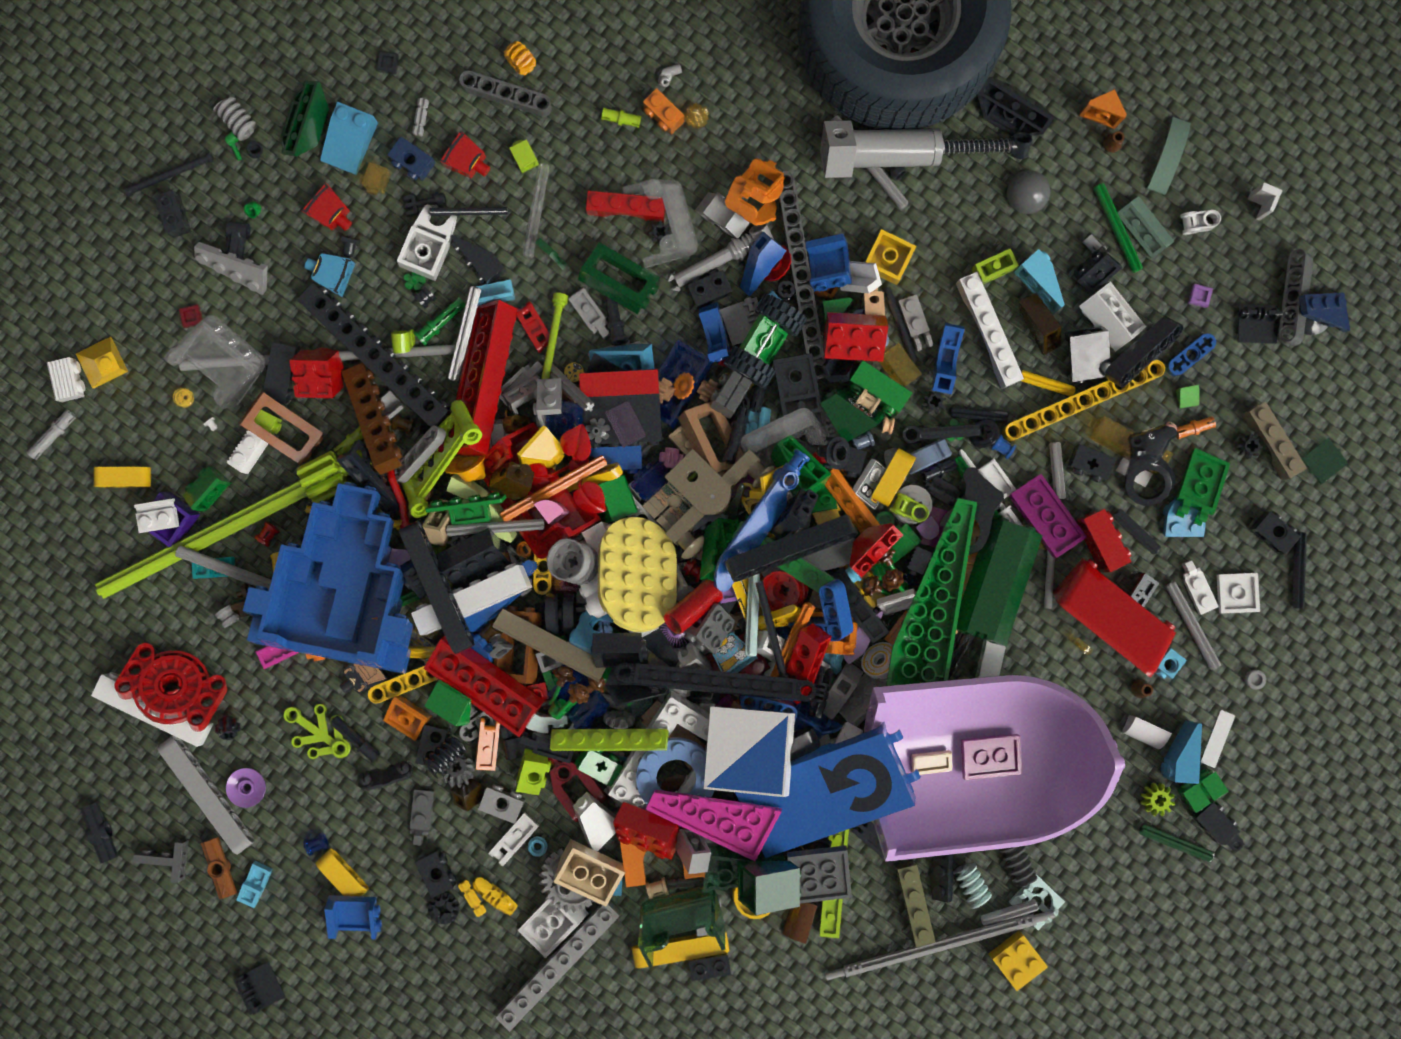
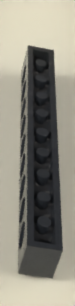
M312 283L297 301L430 427H438L451 414L449 411L451 407L443 399L439 402L435 398L437 394L430 387L426 389L421 384L424 381L416 374L412 376L408 372L410 368L404 362L398 363L394 359L396 355L389 348L384 350L381 347L383 343L375 335L373 337L369 336L367 333L370 330L362 323L358 325L354 321L356 317L348 310L344 312L341 309L343 305L336 298L331 300L327 296L329 292L322 285L317 287ZM326 302L325 306L320 309V304ZM339 314V318L333 321V317ZM352 327V331L346 334V330ZM366 339V343L360 347V342ZM379 352L378 358L373 359V355ZM393 364V369L390 372H386L387 367ZM406 377V383L400 385V380ZM420 390V395L417 398H413L414 392ZM430 403H434V408L431 411H427V406Z

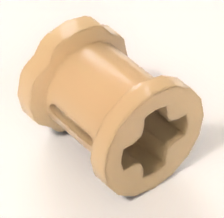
M864 389L855 403L857 405L861 404L872 414L882 399L875 398L867 392V389Z
M665 877L657 882L646 883L650 900L662 894L669 895Z

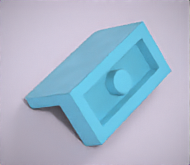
M511 280L476 286L481 289L478 306L496 300L503 302L515 300Z

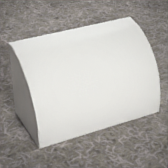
M1129 715L1122 730V733L1156 749L1164 747L1172 734L1132 715Z

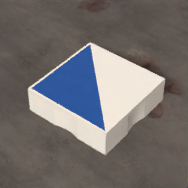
M710 707L704 789L779 797L789 796L791 775L790 751L793 744L795 713Z

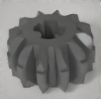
M464 754L462 759L454 757L456 764L448 763L451 768L450 770L443 767V780L445 783H449L451 787L457 784L461 788V783L463 782L468 785V779H473L474 777L472 772L475 771V768L472 765V760L470 758L466 759Z

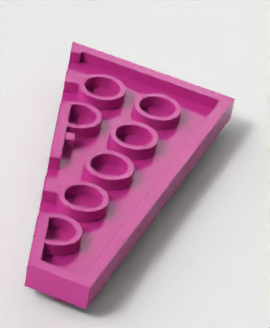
M656 789L646 806V810L753 861H756L782 812V808Z

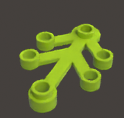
M318 704L314 708L319 727L303 717L297 707H290L285 710L284 719L287 722H297L314 734L305 737L295 736L291 741L293 747L299 748L305 744L322 741L329 745L320 749L318 747L310 748L307 752L310 759H316L319 756L333 754L337 758H344L350 753V743L343 739L341 733L334 728L335 739L329 735L325 716L327 706L325 704ZM319 706L323 707V713L318 712ZM292 711H295L297 714L295 718L291 717ZM334 715V716L331 717L330 722H331L336 716H339L342 720H343V718H342V716H340V715ZM296 738L301 740L300 745L295 743ZM340 744L344 746V751L342 752L338 749ZM312 749L317 751L316 756H312Z

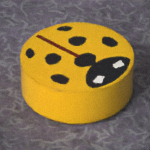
M570 363L564 370L565 376L573 383L579 382V373H584L582 366L578 363Z

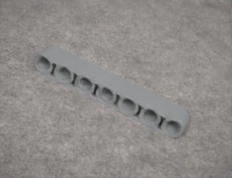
M172 735L157 747L160 755L232 852L238 855L253 844L254 838L183 741Z

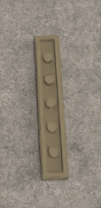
M502 609L493 624V628L597 682L600 681L606 668H596L593 655Z

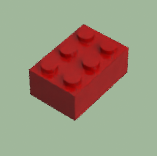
M827 312L823 341L824 358L883 362L889 327L886 316Z
M1105 509L1095 510L1075 520L1087 536L1084 541L1095 563L1099 565L1100 573L1112 572L1132 562L1130 559L1131 553L1126 546L1124 547L1121 541L1122 535L1112 524L1113 517L1109 511Z
M623 802L613 821L618 840L625 845L632 844L643 852L650 851L661 859L668 858L671 860L676 851L679 826L650 811Z

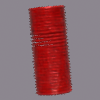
M705 580L664 614L666 625L674 633L682 634L705 615L715 603L718 604L723 599V593L714 586L712 580Z

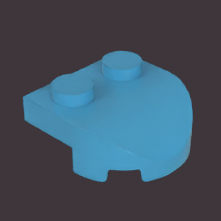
M1176 497L1169 505L1166 504L1163 510L1165 515L1163 535L1165 537H1204L1206 522H1202L1201 526L1193 523L1199 511L1198 509L1190 506L1189 513L1185 514L1184 518L1175 515L1181 503L1176 500Z

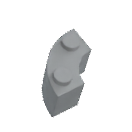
M708 192L695 211L712 225L716 224L724 233L738 239L750 222L727 208L725 205L726 198L718 192L716 194Z

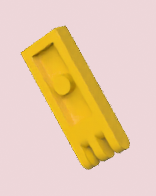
M790 605L771 612L775 628L785 627L789 623L796 621L801 608ZM764 615L758 617V629L761 631H767Z

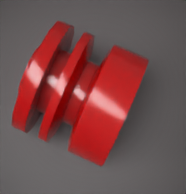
M783 570L772 572L763 579L771 611H776L790 605L800 607L807 599L808 586ZM789 587L790 591L785 593L784 589Z

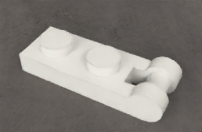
M525 812L488 854L491 857L497 858L499 860L498 863L503 867L539 827V824ZM501 847L508 851L505 855L500 851Z

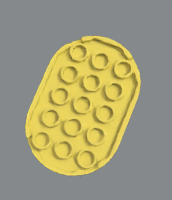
M628 517L613 523L603 534L598 549L597 590L600 605L603 611L607 612L614 620L613 622L616 625L633 632H647L662 625L665 622L664 614L676 605L677 558L674 544L659 525L640 517Z

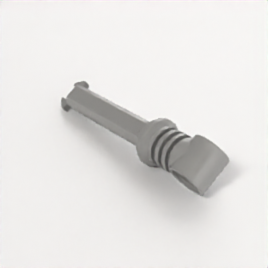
M767 223L758 226L754 225L750 228L749 235L745 233V237L743 235L740 236L741 239L731 238V242L728 243L726 248L674 276L671 273L668 281L670 282L675 279L678 284L672 288L673 291H680V287L691 280L712 271L732 259L743 260L747 255L746 252H750L751 246L763 231L773 238Z

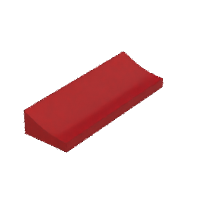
M446 636L440 639L423 668L437 679L442 680L470 698L473 705L518 737L523 734L545 701L472 648L455 654Z

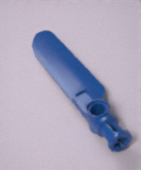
M795 449V454L789 463H785L782 468H778L774 472L773 482L719 558L714 573V586L722 592L728 591L734 583L724 564L725 561L735 555L759 547L787 506V492L798 485V477L801 474L800 470L810 460L800 450Z

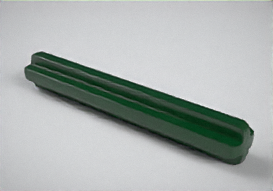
M1142 824L1139 834L1207 862H1211L1214 859L1215 853L1211 850L1146 824Z

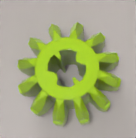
M1151 783V789L1147 786L1144 787L1147 793H1141V797L1145 798V800L1141 801V804L1146 806L1144 809L1146 812L1151 811L1153 816H1156L1158 813L1160 816H1164L1165 810L1171 812L1169 805L1174 806L1175 802L1170 800L1175 795L1170 793V787H1165L1163 783H1159L1158 786L1156 783Z

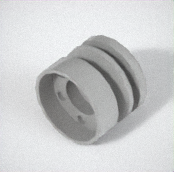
M563 539L556 542L549 550L547 566L551 575L556 579L583 585L593 580L598 573V554L590 545L572 539Z

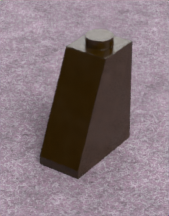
M1037 293L1031 296L1028 295L1019 301L1020 313L1042 354L1045 355L1061 347V326Z

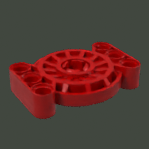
M149 643L138 645L114 684L118 696L124 700L133 698L138 710L151 721L169 725L188 721L190 728L196 732H201L207 727L227 693V684L224 677L221 675L209 677L205 665L195 656L183 651L172 650L156 654L153 646ZM144 652H151L148 657H141ZM198 666L204 671V673H200ZM133 669H141L139 673L131 674ZM217 683L222 684V687L219 689L212 688ZM168 684H178L179 690L165 692ZM123 686H130L127 691H120ZM206 700L213 701L210 706H203ZM138 702H143L145 709H143ZM197 717L203 718L200 723H198V724L193 723V720H194L195 718H197Z

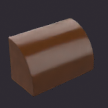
M816 902L800 903V907L790 908L782 933L795 941L806 944L817 908Z

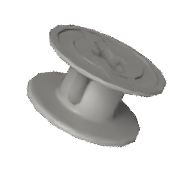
M909 485L898 490L899 493L925 505L930 514L932 499L926 489L918 485ZM897 495L894 497L891 503V507H893L897 499ZM920 508L915 509V517L922 519L924 511ZM894 514L904 524H916V522Z

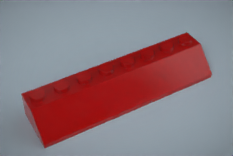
M501 300L477 306L456 400H461L465 403L474 424L478 425L482 432V438L473 445L464 443L457 452L459 455L478 457L487 455L490 449V439L494 430L493 424L498 410L497 405L501 394V386L505 375L506 361L509 357V347L513 338L512 332L517 308ZM455 424L449 431L448 437L450 438L454 436Z

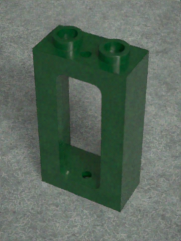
M600 242L580 269L578 276L579 281L637 315L641 309L645 310L650 303L649 297L651 295L655 296L660 287L657 285L659 276ZM603 259L644 283L645 286L641 292L636 293L595 269L600 260Z

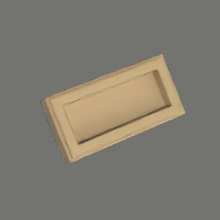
M944 750L912 754V772L918 769L919 774L923 775L952 771V752Z

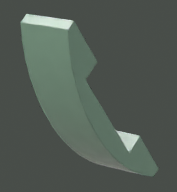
M1175 117L1171 118L1163 148L1146 189L1162 195L1166 194L1184 151L1191 123Z

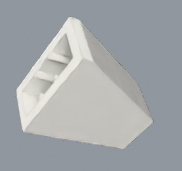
M586 792L577 800L573 808L586 842L591 849L598 852L616 833L613 824L616 814Z

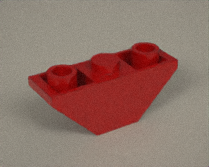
M892 523L866 528L853 542L849 566L862 578L903 534Z

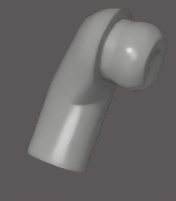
M680 64L662 69L658 78L660 86H669L672 77L682 73Z

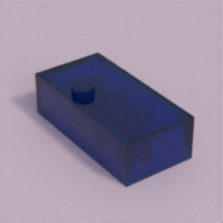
M679 340L676 341L661 366L659 380L662 381L664 377L674 384L679 374L685 372L690 373L695 382L693 384L694 389H692L689 397L678 399L673 393L669 401L663 400L660 403L661 422L672 429L676 427L679 422L678 417L686 410L713 365V362L706 355Z

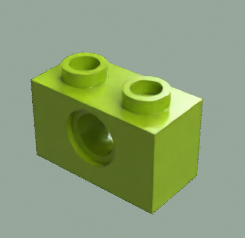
M1010 248L975 264L971 270L973 273L978 272L984 285L1014 271L1019 265Z
M524 749L516 778V792L539 795L541 788H545V773H549L551 761H548V757L532 753L533 750Z

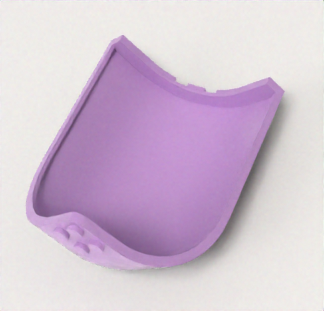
M1008 675L873 687L864 733L877 728L884 721L889 734L895 733L900 729L903 739L893 744L906 773H912V754L944 750L952 752V771L920 775L919 780L911 783L916 796L915 806L873 820L885 862L1019 847L1052 839L1076 828L1096 814L1111 797L1125 768V760L1117 749V743L1113 740L1110 731L1099 714L1075 693L1047 680L1029 676ZM1010 734L1020 735L1022 774L964 780L962 778L961 739Z

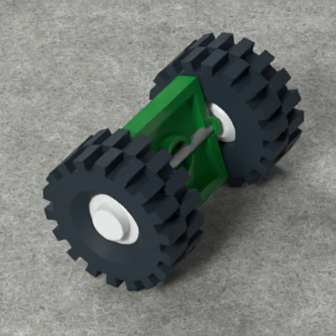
M765 294L757 306L755 312L759 316L739 348L733 346L729 356H727L723 363L729 369L736 371L742 377H746L753 384L766 389L776 372L770 367V364L788 336V333L792 336H797L807 320L805 315L801 314L799 310L769 294Z

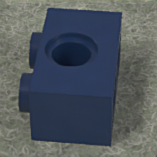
M403 137L398 139L388 154V157L391 159L390 163L399 170L403 168L408 171L406 174L415 181L418 178L423 182L436 164L431 156ZM408 158H415L414 163L406 164Z

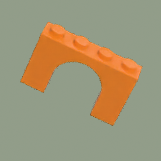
M620 842L626 887L646 885L644 855L646 852L639 850L632 844L625 845ZM683 864L685 879L705 876L704 872L688 874Z

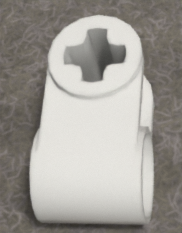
M1216 210L1192 211L1180 215V218L1183 219V235L1210 231L1221 221V215ZM1206 217H1211L1213 224L1207 223Z

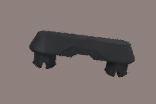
M402 761V763L398 762L388 770L376 771L370 774L368 772L360 773L357 778L358 786L369 791L409 779L413 770L412 765Z

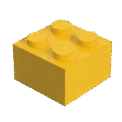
M881 229L865 262L876 263L880 278L897 285L916 246Z
M1020 930L989 953V956L1016 991L1048 968Z

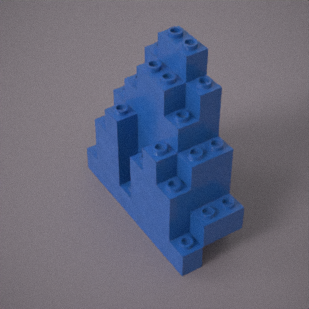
M345 482V484L338 483L332 506L331 503L325 501L312 503L301 548L300 545L288 543V546H280L269 590L267 587L256 585V589L249 587L243 608L245 613L253 617L247 641L406 674L411 650L408 647L414 625L405 615L400 614L403 604L400 596L404 584L403 579H405L403 572L400 568H397L398 565L389 563L392 551L389 542L394 521L389 518L390 515L378 513L376 515L381 496L376 491V488L370 486L359 488L356 487V484Z

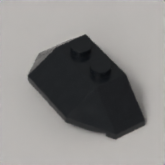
M988 77L977 94L984 119L1011 136L1020 131L1027 132L1031 136L1043 135L1054 119V116L1040 102L1009 83Z

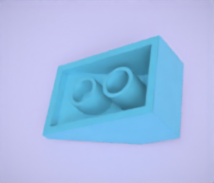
M1038 249L1014 273L1033 294L1037 293L1049 311L1054 314L1065 304L1050 257L1046 252H1041Z

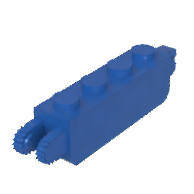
M527 560L521 565L524 566L531 583L532 580L529 576L538 569V564L533 560ZM523 592L465 617L464 619L470 632L479 631L489 620L496 617L502 609H505Z

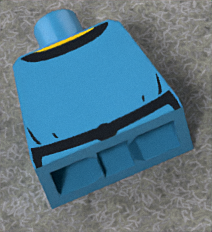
M323 253L320 254L318 261L308 258L305 263V269L313 272L311 279L336 295L343 297L355 263L348 258Z

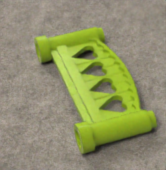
M461 400L452 402V413L438 426L445 430L446 436L444 439V451L442 453L438 452L437 448L433 453L434 465L428 467V461L432 458V454L406 483L400 482L409 502L410 513L415 518H421L428 514L425 508L429 504L425 498L464 443L468 445L476 444L482 438L479 426L474 424L465 403ZM455 424L453 438L448 437V433ZM424 468L423 481L420 482L418 481V475L422 473Z

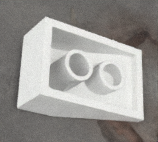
M560 886V892L566 895V890ZM550 898L536 910L518 931L546 958L587 916L588 912L585 909L580 911L578 908V911L573 913L570 908L565 913L564 907L557 910V903L551 906L552 899Z

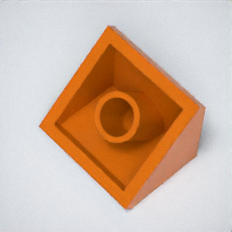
M1115 89L1090 100L1079 114L1080 117L1113 129L1127 115Z
M398 695L392 699L383 721L416 742L424 729V725L429 722L432 715L403 696Z

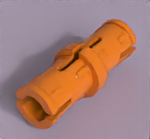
M1209 416L1199 421L1192 420L1189 424L1177 427L1178 435H1176V438L1181 439L1192 434L1199 435L1202 431L1215 428L1216 422L1210 423L1215 419L1213 416Z

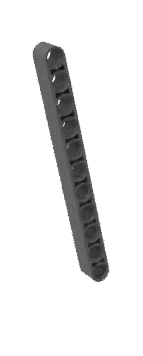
M783 171V176L790 181V184L783 187L778 200L786 247L791 254L790 271L792 283L795 286L796 306L801 314L805 310H809L813 314V317L807 319L801 329L802 342L805 354H809V349L816 348L819 351V355L813 357L814 367L822 369V375L816 376L817 381H820L825 376L823 373L825 358L814 291L810 284L811 274L793 174L789 171ZM790 197L793 199V203L787 205L783 199ZM794 216L797 221L791 224L788 223L786 218ZM791 235H797L800 238V241L794 243L790 240L789 237ZM799 253L802 255L803 260L797 262L793 259V255ZM802 272L806 275V279L800 281L797 279L796 274ZM806 291L810 297L803 300L800 298L799 293ZM813 329L816 332V336L813 338L808 337L806 330Z

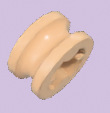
M885 416L881 433L888 432L890 435L892 434L895 422L894 417L889 419L888 416Z

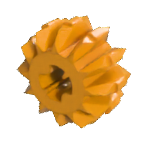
M514 41L504 51V57L507 59V62L520 75L530 73L536 66V59L533 57V54L519 41Z

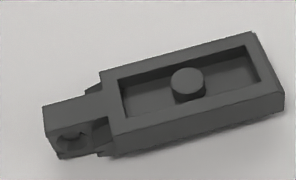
M414 789L410 821V834H414L413 845L423 844L424 835H428L431 829L435 791Z

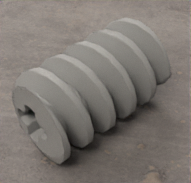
M235 97L221 100L215 105L213 110L217 112V115L222 118L223 122L227 124L238 140L242 141L249 138L254 132L253 127L256 122L254 120L249 121L251 116L249 114L244 115L246 110L243 108L239 109L241 104L235 103Z

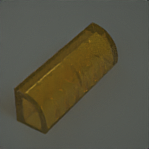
M1106 416L1099 418L1089 439L1130 460L1131 450L1128 437L1134 432ZM1166 450L1162 458L1168 463L1173 453ZM1148 470L1155 475L1159 474V472L1155 470Z

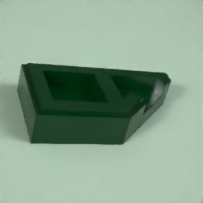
M539 238L535 242L536 247L562 270L568 266L558 256L559 254L544 240Z

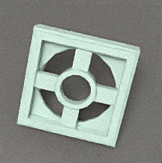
M1035 874L1037 876L1035 882L1023 886L1009 901L1013 906L1022 903V899L1028 897L1029 901L1034 896H1039L1042 902L1038 909L1043 912L1053 910L1055 916L1058 915V909L1065 903L1037 874ZM1034 887L1043 888L1039 894L1031 893ZM1048 894L1051 897L1050 909L1044 905V898ZM1048 918L1046 921L1038 922L1034 927L1039 930L1045 923L1052 922V919Z

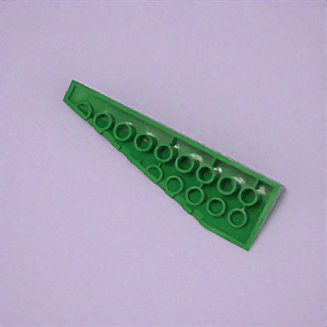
M960 498L956 500L892 646L886 686L948 681L977 502Z

